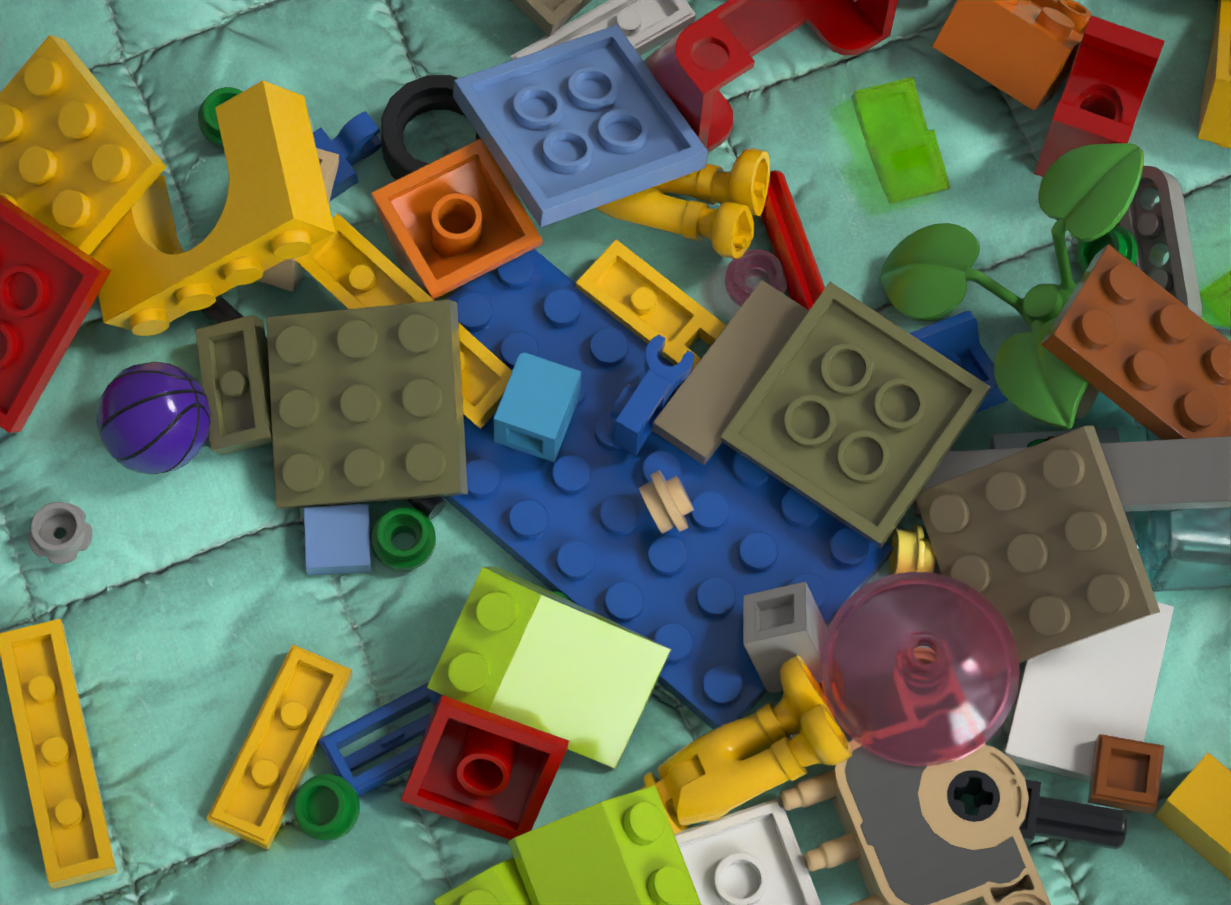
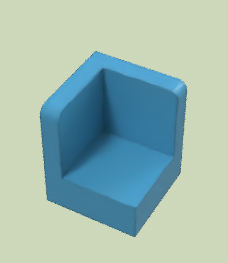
M521 353L517 358L494 416V442L555 462L580 397L581 371L528 353Z

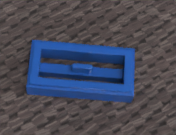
M429 682L318 740L319 746L325 757L329 760L334 774L349 781L355 788L358 797L411 770L420 743L356 777H353L351 773L423 735L431 712L343 758L339 750L429 702H432L434 706L442 695L427 688Z

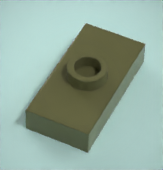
M250 315L195 329L202 387L207 396L211 411L209 429L211 451L225 455L273 443L269 361L263 320Z

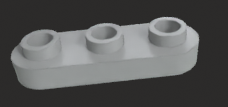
M1143 166L1137 191L1128 210L1120 220V226L1129 230L1137 243L1138 253L1135 266L1201 318L1202 304L1181 185L1173 175L1153 166ZM1159 196V203L1153 209L1154 201ZM1169 252V258L1163 265V258Z

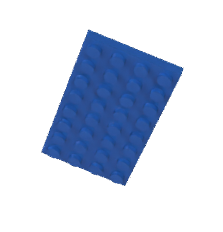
M535 249L458 287L446 299L457 302L458 322L508 368L513 371L518 356L521 353H528L581 371V393L555 462L494 442L495 414L481 429L464 415L468 494L442 497L552 592L561 591L575 604L672 649L657 682L710 728L715 729L724 724L742 719L767 692L743 644L744 595L806 582L826 626H828L891 556L894 547L885 542L880 549L724 443L720 444L705 465L653 431L636 456L615 445L616 420L611 418L610 414L623 389L628 384L637 388L645 376L644 361L648 344L579 291L573 280ZM662 355L658 357L663 365L674 366ZM680 384V385L674 390V392L672 393V395H671L670 398H669V401H670V399L673 397V395L676 393V391L679 389V387H680L682 384ZM658 470L661 471L666 481L677 476L693 505L694 511L684 515L689 528L681 532L675 527L662 534L640 493L639 487L651 482L650 474Z

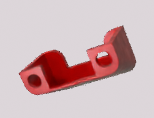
M728 0L685 27L672 39L650 54L644 62L709 153L729 138L734 122L733 110L719 89L752 69L755 63L752 58L754 55L805 23L809 25L823 44L833 52L844 56L858 55L891 35L898 0Z

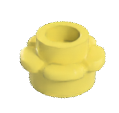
M915 524L913 530L895 529L890 545L894 547L889 557L890 579L893 581H906L910 584V588H916L920 583L921 576L931 577L933 574L935 554L930 539L924 538V531L921 525Z

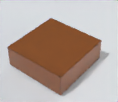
M1099 734L1095 740L1087 803L1153 815L1158 804L1165 746Z

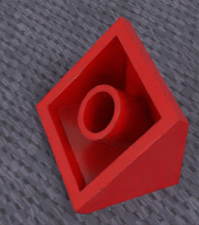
M442 695L431 711L400 801L511 840L532 830L567 751L569 740Z

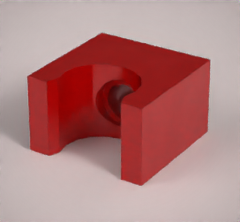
M1092 15L1090 16L1064 92L1054 112L1034 172L1035 175L1044 177L1046 171L1060 156L1081 146L1128 143L1163 48L1164 40Z

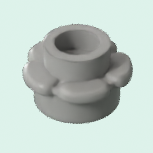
M53 502L40 508L32 518L28 542L30 548L37 556H46L53 564H66L74 561L79 551H84L89 547L92 540V527L85 522V513L76 505ZM64 529L66 535L62 539H57L54 537L55 531Z

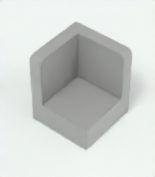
M806 582L744 595L743 644L767 692L776 693L783 691L780 680V668L784 662L797 655L802 658L818 683L831 681L829 630Z

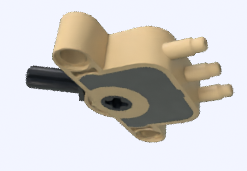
M926 647L908 650L900 656L894 666L888 684L887 697L896 723L862 734L848 743L852 751V757L835 765L833 770L795 783L794 787L783 790L779 794L782 807L787 811L798 807L806 808L828 799L832 800L845 835L824 842L818 848L805 852L803 859L808 871L811 872L822 868L830 869L856 860L870 897L848 905H1051L1028 851L1034 836L1118 849L1122 847L1127 832V816L1122 810L1040 797L1041 782L1025 779L1010 757L995 747L983 744L950 664L935 649ZM917 673L924 675L934 684L935 692L926 696L915 695L907 689L903 678L909 674ZM963 794L974 796V806L979 808L976 815L964 813L965 805L964 802L960 801Z

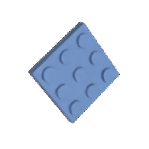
M618 25L454 80L453 98L540 228L706 167L707 149L665 90L657 82L650 69Z

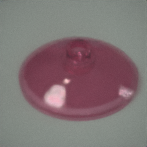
M898 573L883 577L864 586L853 594L838 610L826 633L821 653L820 674L822 687L829 708L838 723L853 740L865 749L884 759L912 766L940 765L953 762L975 752L985 745L1001 728L1010 713L1018 690L1020 676L1018 651L1013 635L1002 615L993 604L972 587L951 577L935 573ZM918 646L930 647L935 652L937 660L929 664L921 663L915 658L913 650Z

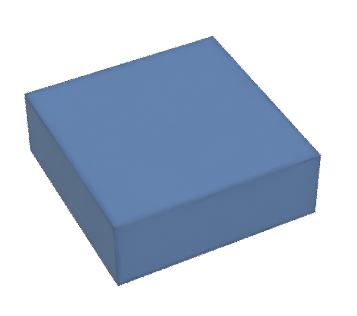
M368 504L304 507L307 575L371 572L370 515Z

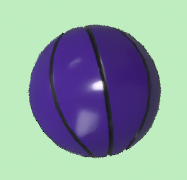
M154 361L132 365L122 370L107 385L99 400L96 422L104 447L117 462L127 469L139 473L159 474L177 470L187 465L197 455L209 434L211 411L202 386L192 375L170 363Z

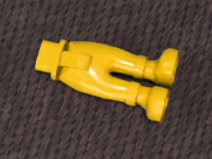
M756 148L746 149L735 160L731 171L723 172V168L720 166L706 164L704 169L596 207L595 209L614 219L683 235L686 239L703 241L706 237L711 241L714 251L720 256L739 259L749 248L754 236V220L752 215L761 216L765 206L770 179L769 154L764 150ZM665 193L684 195L699 199L701 202L686 201L665 195ZM706 203L715 206L718 203H721V205L718 207V209L709 208V206Z
M799 655L784 662L780 668L783 698L775 707L768 703L756 710L755 714L719 726L690 742L659 765L657 771L661 780L652 772L643 776L645 786L638 790L656 786L674 835L687 829L689 824L717 820L728 814L730 810L788 780L794 781L807 774V766L815 764L833 766L852 757L848 740L835 721L836 715L810 669Z

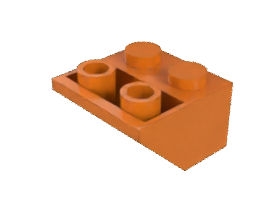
M957 0L932 47L1035 111L1052 99L1069 76L1091 13L1087 8L1074 0Z

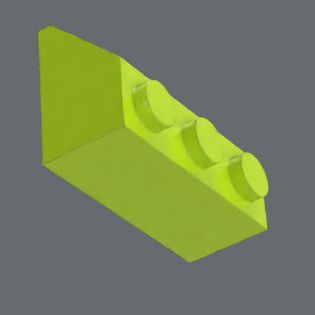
M656 786L599 802L508 841L531 905H702Z

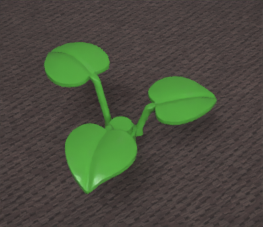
M1132 143L1081 146L1060 156L1046 171L1041 181L1038 200L1042 211L1048 217L1057 220L1052 227L1051 234L1061 279L1060 285L1038 284L1032 287L1024 298L1018 297L983 272L971 269L979 255L980 243L970 231L956 224L938 223L926 226L908 235L898 243L885 260L881 268L879 280L884 287L888 299L902 315L917 321L937 320L951 313L962 302L967 291L968 280L981 285L1015 308L1030 326L1031 332L1012 335L1000 346L994 362V376L998 388L1015 407L1031 418L1051 426L1071 429L1080 400L1089 382L1041 345L1077 286L1072 278L1065 233L1068 230L1077 240L1091 242L1104 236L1117 225L1128 210L1137 191L1143 172V150Z

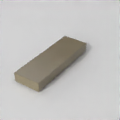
M761 280L654 420L652 431L705 465L722 443L720 436L809 310Z

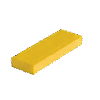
M292 644L207 816L209 825L269 850L319 747L318 740L324 736L353 676L352 669Z

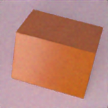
M481 138L371 193L372 200L402 272L433 300L541 246L543 243V239Z

